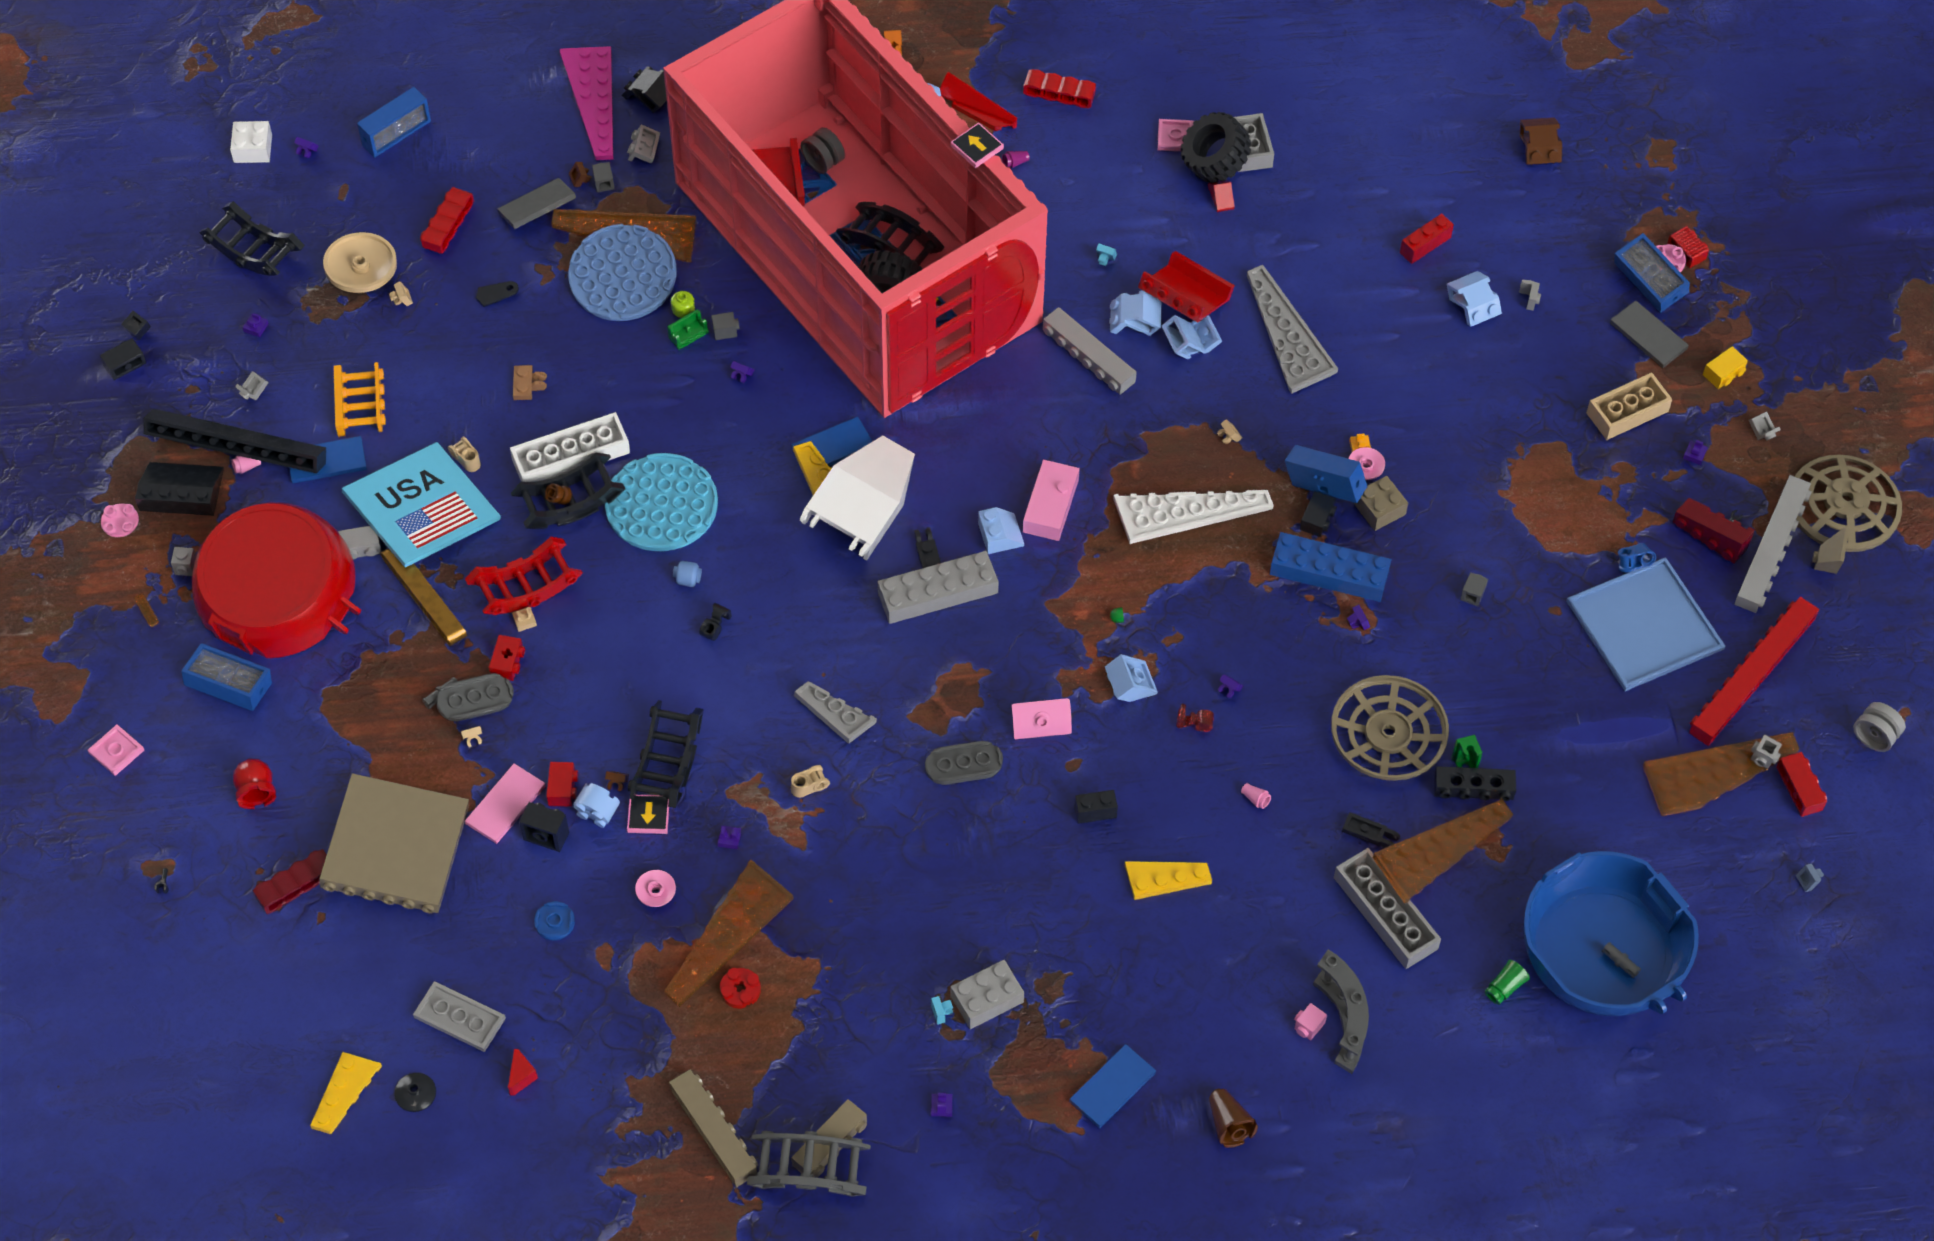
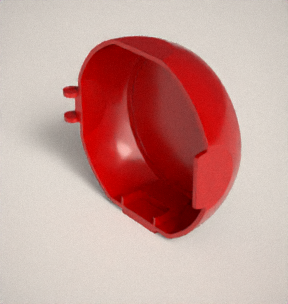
M281 502L260 503L242 508L215 526L202 543L196 556L192 573V593L197 613L206 629L212 631L216 638L250 655L255 652L265 658H279L299 653L324 639L332 626L337 631L347 634L349 629L341 623L348 611L356 615L361 613V609L349 601L354 593L356 578L354 560L348 545L328 521L306 508Z

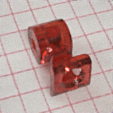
M1180 705L1176 724L1178 728L1181 729L1194 724L1197 731L1208 732L1213 729L1214 713L1212 711L1200 710L1197 714L1191 712L1189 716H1186V705Z

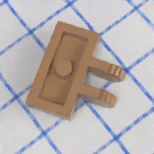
M532 365L514 366L513 399L532 400V391H542L547 388V384L543 382L546 380L547 374L545 372L533 373Z

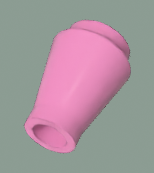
M236 456L235 459H232V466L236 474H243L261 465L259 460Z
M1248 783L1241 789V793L1257 808H1266L1271 800V795L1268 791Z

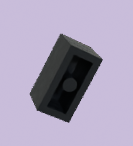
M133 338L100 355L103 366L113 380L146 364L144 354Z
M1314 491L1301 520L1300 530L1322 537L1323 532H1327L1331 523L1329 521L1330 516L1334 517L1337 507L1334 506L1336 498Z
M1114 790L1075 795L1074 808L1078 824L1117 818L1118 805Z

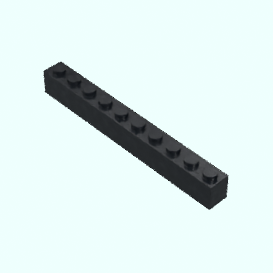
M158 409L151 410L143 418L145 435L316 474L326 465V447Z

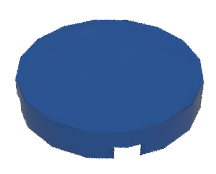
M548 902L541 909L539 908L535 914V929L545 939L552 941L561 940L568 936L574 928V913L563 902Z

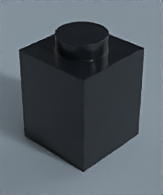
M132 311L121 324L126 331L138 340L151 327L135 311Z

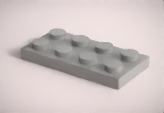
M435 981L413 1014L415 1019L483 1052L486 1051L506 1019L504 1014Z

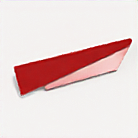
M947 72L940 86V92L943 98L953 101L952 108L994 131H999L1002 127L1011 126L1013 129L1017 127L1016 116L950 72Z

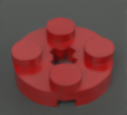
M745 968L729 969L720 982V993L725 1003L738 1009L746 1008L751 1003L754 1004L761 993L758 975ZM742 984L746 988L737 992L736 986Z

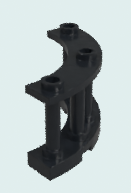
M234 201L227 203L222 208L226 215L211 230L205 228L199 232L207 244L213 245L222 254L234 261L238 267H244L255 273L267 276L278 275L280 272L275 267L290 251H301L305 246L293 232L274 234L272 229L263 224H255L251 221V216ZM230 220H234L241 226V229L226 244L217 234ZM251 233L258 238L243 254L233 249L246 234ZM267 243L272 246L260 259L251 258L262 244ZM279 250L280 252L271 261H269L270 258Z
M859 202L856 205V209L860 215L849 228H838L836 230L841 240L846 244H860L873 248L876 251L881 250V252L888 250L892 253L898 252L903 256L905 255V250L916 239L924 247L915 259L918 266H920L928 254L938 253L944 249V245L929 230L926 232L919 226L920 222L894 207L885 204L878 206L876 202ZM864 220H871L864 230L858 229ZM880 221L891 224L881 238L871 234ZM897 228H900L909 235L897 248L887 241Z
M595 452L586 462L574 470L552 479L537 482L521 481L511 492V495L523 497L530 515L523 522L525 528L545 529L548 527L547 525L557 524V526L570 524L599 511L598 507L604 503L610 504L625 490L623 483L612 482L604 464L611 458L610 454ZM598 470L605 485L595 493L588 476ZM582 480L589 496L587 499L576 503L572 494L571 500L568 503L569 506L556 510L553 502L547 501L545 492L550 484L569 487ZM542 495L548 511H537L531 496Z
M658 700L650 709L651 725L645 749L642 748L640 753V765L634 778L628 784L629 799H634L639 791L664 796L666 799H669L668 807L676 808L682 797L680 789L681 787H686L697 749V745L693 744L696 741L697 734H700L704 709L695 708L693 713L687 715L662 710V701ZM659 718L687 722L690 725L688 735L683 737L658 732ZM655 739L683 744L685 747L683 756L678 758L653 753ZM650 760L678 765L679 768L677 775L674 776L646 770ZM643 779L669 783L672 786L671 788L664 789L642 784Z

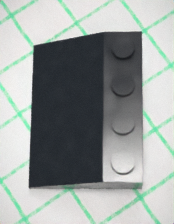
M149 462L138 483L135 496L139 511L214 516L224 467Z

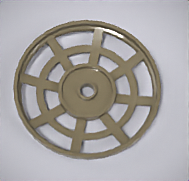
M1828 455L1810 461L1796 473L1795 477L1799 479L1803 473L1813 477L1809 488L1812 493L1808 503L1812 512L1819 520L1812 527L1802 516H1797L1796 520L1799 521V528L1817 543L1822 545L1829 539L1818 532L1825 524L1839 531L1845 526H1850L1846 552L1873 549L1887 541L1895 532L1902 515L1900 493L1890 477L1874 464L1849 455ZM1837 460L1838 466L1828 467L1820 472L1809 468L1820 462ZM1845 461L1861 464L1873 471L1867 473L1859 468L1847 466ZM1840 470L1841 478L1832 481L1825 476L1827 473ZM1848 471L1859 473L1864 477L1857 481L1849 478ZM1880 475L1888 483L1896 498L1885 495L1882 486L1875 479L1877 476ZM1818 480L1827 485L1825 493H1814V487ZM1872 482L1880 495L1870 494L1865 486ZM1842 496H1849L1851 501H1846ZM1824 500L1828 510L1822 514L1815 501ZM1870 501L1881 502L1877 515L1868 508ZM1887 503L1897 505L1896 517L1889 528L1881 521L1886 511ZM1863 514L1870 520L1865 524L1855 526L1854 519ZM1835 515L1846 519L1847 525L1838 524L1830 520V518ZM1876 526L1883 533L1872 540L1856 543L1855 532L1865 531Z
M1382 675L1363 679L1353 684L1341 695L1334 707L1331 719V732L1337 750L1352 767L1373 778L1396 781L1419 776L1437 763L1447 745L1449 724L1443 706L1427 688L1407 678ZM1374 685H1391L1390 696H1377L1367 700L1361 692L1362 689ZM1399 686L1415 691L1427 701L1418 708L1410 701L1398 697ZM1354 695L1360 705L1353 711L1350 720L1338 718L1343 705ZM1389 702L1388 709L1375 712L1371 706L1377 703ZM1396 704L1405 706L1412 713L1406 717L1404 714L1396 711ZM1432 707L1440 719L1442 734H1430L1429 723L1424 713ZM1363 710L1370 717L1366 726L1355 723ZM1419 719L1423 726L1424 734L1413 733L1411 723ZM1337 726L1348 729L1349 740L1354 748L1353 750L1345 753L1338 740ZM1392 729L1394 734L1387 735L1384 730ZM1354 731L1365 733L1368 742L1359 746L1356 742ZM1411 741H1423L1416 754L1413 755L1407 749ZM1429 742H1441L1436 756L1430 763L1425 765L1419 760ZM1374 748L1382 753L1381 761L1371 758L1365 752ZM1400 752L1406 758L1404 761L1389 763L1390 754ZM1360 755L1369 763L1380 766V773L1363 768L1354 762L1352 758ZM1411 763L1419 769L1403 775H1388V768L1403 767Z

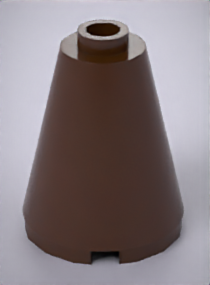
M1215 1089L1209 1097L1218 1140L1226 1148L1240 1146L1245 1143V1138L1249 1136L1251 1139L1255 1135L1258 1125L1255 1119L1226 1089Z

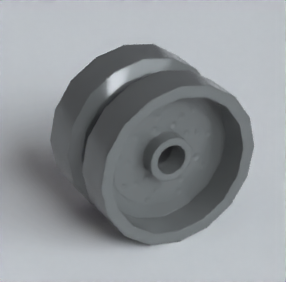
M820 128L812 136L803 140L800 145L801 152L809 166L821 174H824L833 165H837L845 158L844 148L840 140L827 128Z

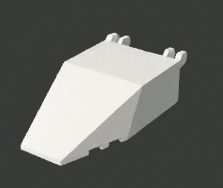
M885 436L879 437L833 466L805 507L800 521L806 524L811 515H814L815 517L811 520L810 527L813 528L818 520L821 519L854 538L849 550L853 551L858 542L864 544L859 551V555L861 557L864 556L863 559L867 561L904 505L915 454Z

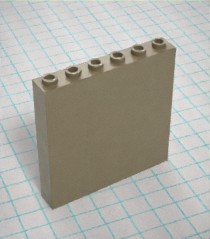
M352 773L321 872L320 887L330 892H343L348 896L358 895L367 900L376 899L389 905H402L407 909L416 908L426 913H439L469 809V799Z

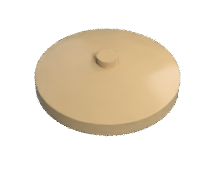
M359 232L345 235L334 241L326 250L323 265L326 277L334 286L347 292L364 293L382 287L393 277L397 267V259L394 248L386 239L376 234Z

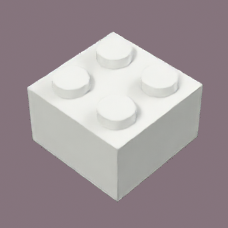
M269 121L233 122L230 150L234 163L270 162L272 132Z

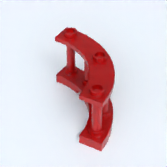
M550 536L542 545L532 551V556L524 560L521 557L509 562L506 565L507 567L498 569L497 566H476L465 578V581L468 585L480 586L489 604L482 610L483 613L498 615L516 612L527 607H536L569 585L574 584L583 572L582 570L569 568L560 553L561 549L567 545L564 539ZM554 556L563 573L552 581L544 567V563ZM533 569L538 570L546 586L536 591L532 590L524 574ZM517 578L526 595L513 598L504 581ZM488 585H498L505 599L495 598Z

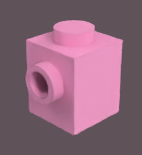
M1310 1003L1304 1011L1300 1010L1296 1015L1294 1029L1301 1037L1312 1040L1325 1024L1327 1014Z

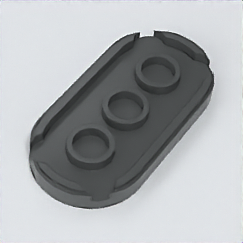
M495 673L449 683L439 692L436 706L439 713L450 721H462L499 712L510 705L514 693L513 686L507 678Z
M988 741L940 747L934 749L926 758L925 771L933 782L942 785L993 777L1000 771L1003 764V755L997 746L992 745Z

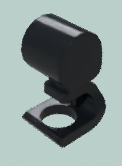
M714 603L712 618L704 620L699 634L715 641L721 632L720 624L722 617L730 620L732 617L731 610Z

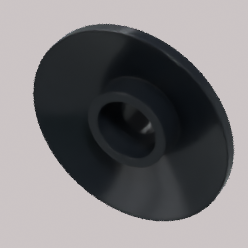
M423 1073L408 1074L397 1083L394 1092L395 1100L406 1111L419 1112L425 1110L433 1103L436 1097L435 1083L429 1076ZM414 1087L418 1088V1090L415 1092L411 1091V1089Z

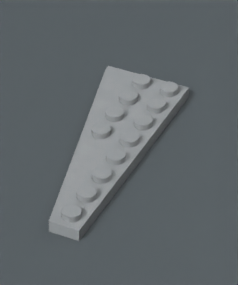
M1264 265L1247 271V278L1290 393L1297 392L1338 373L1335 363Z

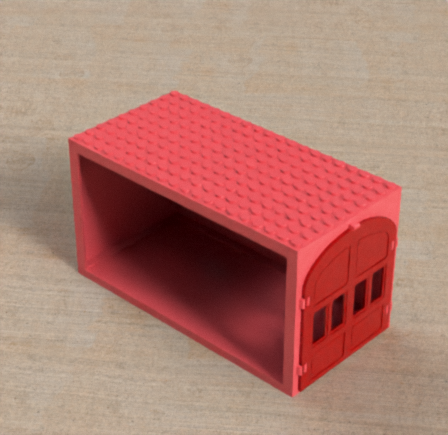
M784 0L663 68L676 184L883 418H886L910 402L914 403L922 398L923 394L982 358L991 356L995 353V350L1043 322L1047 207L1036 199L1035 194L1025 187L1021 179L1015 177L1012 170L1002 163L998 155H994L977 168H974L951 147V141L970 129L966 121L958 117L956 111L946 104L944 98L938 96L934 88L924 81L922 75L917 73L912 65L902 58L900 52L891 46L888 39H884L879 30L873 27L867 17L862 16L858 8L848 0ZM820 128H827L840 140L844 148L845 158L837 165H833L824 174L818 173L820 179L803 181L804 188L819 187L820 189L812 199L805 193V206H802L752 150L790 147V138H797L802 171L804 166H809L801 152V142L812 136ZM859 202H876L878 206L885 204L894 207L920 222L919 226L926 232L928 230L932 232L944 245V249L938 253L928 254L920 264L922 267L921 271L886 292L881 293L833 239L836 238L859 265L866 255L876 252L875 249L858 250L860 244H846L836 232L838 228H849L860 215L856 209V205ZM864 220L858 229L864 230L871 220ZM880 221L871 234L881 238L891 224ZM897 228L887 242L898 248L909 234ZM914 239L904 254L911 260H915L924 247ZM936 298L942 303L938 308H936ZM946 314L947 318L936 319L940 315Z

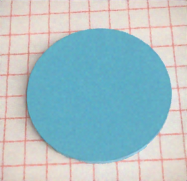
M657 453L647 455V457L639 460L635 459L626 464L611 480L612 482L623 483L625 490L610 504L605 503L609 524L625 542L644 550L669 551L691 544L709 529L716 516L718 496L711 476L703 467L681 455Z

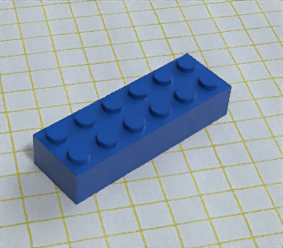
M1280 532L1271 563L1270 575L1381 602L1392 559Z

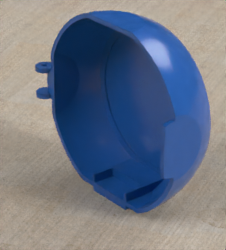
M1597 851L1584 854L1579 852L1543 875L1529 896L1524 915L1523 929L1525 946L1530 962L1541 981L1552 993L1567 1004L1588 1013L1603 1016H1625L1647 1009L1663 1014L1667 1011V1007L1663 1002L1667 997L1670 996L1681 1002L1687 999L1686 993L1680 985L1690 972L1697 955L1698 925L1696 919L1687 910L1689 905L1665 876L1662 873L1657 874L1648 862L1623 853ZM1609 942L1622 953H1626L1628 958L1641 968V971L1635 978H1631L1621 967L1617 968L1614 965L1615 962L1602 953V949Z

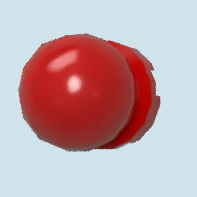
M247 759L238 764L233 773V783L237 790L236 800L239 807L255 809L254 806L264 804V807L273 803L276 799V789L272 784V772L268 764L260 759Z

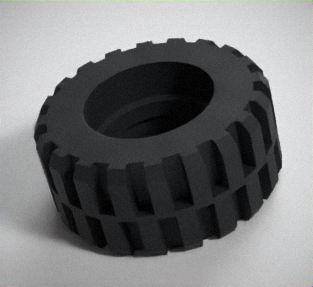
M1224 112L1209 113L1208 116H1201L1200 120H1195L1193 126L1186 130L1187 134L1183 136V144H1181V157L1184 160V164L1199 179L1205 182L1217 183L1218 180L1223 182L1228 177L1232 178L1237 171L1242 169V165L1246 164L1248 160L1247 155H1250L1251 151L1249 148L1251 147V140L1245 128L1232 115L1225 114ZM1225 138L1221 149L1214 155L1206 157L1209 148L1216 141Z
M880 250L866 255L859 265V269L881 293L886 292L922 270V267L918 266L915 260H911L906 255H900L898 252L892 253L888 250L884 252Z

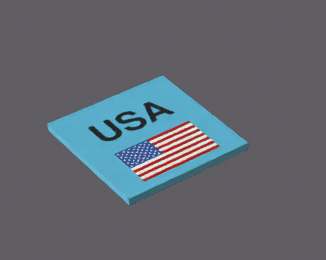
M438 442L342 488V493L404 567L501 519L500 514Z

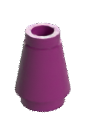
M1007 151L1002 155L1003 164L1010 169L1029 161V153L1027 151Z

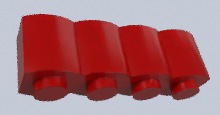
M1037 69L1028 71L1023 88V94L1027 96L1041 97L1045 100L1058 101L1068 105L1074 104L1081 108H1091L1096 93V84L1089 80L1079 81L1074 77H1062L1056 73H1044Z
M455 187L446 192L443 203L437 207L436 215L429 220L428 228L421 233L420 241L423 248L441 254L444 253L450 240L454 237L458 227L462 224L466 214L473 205L472 193Z

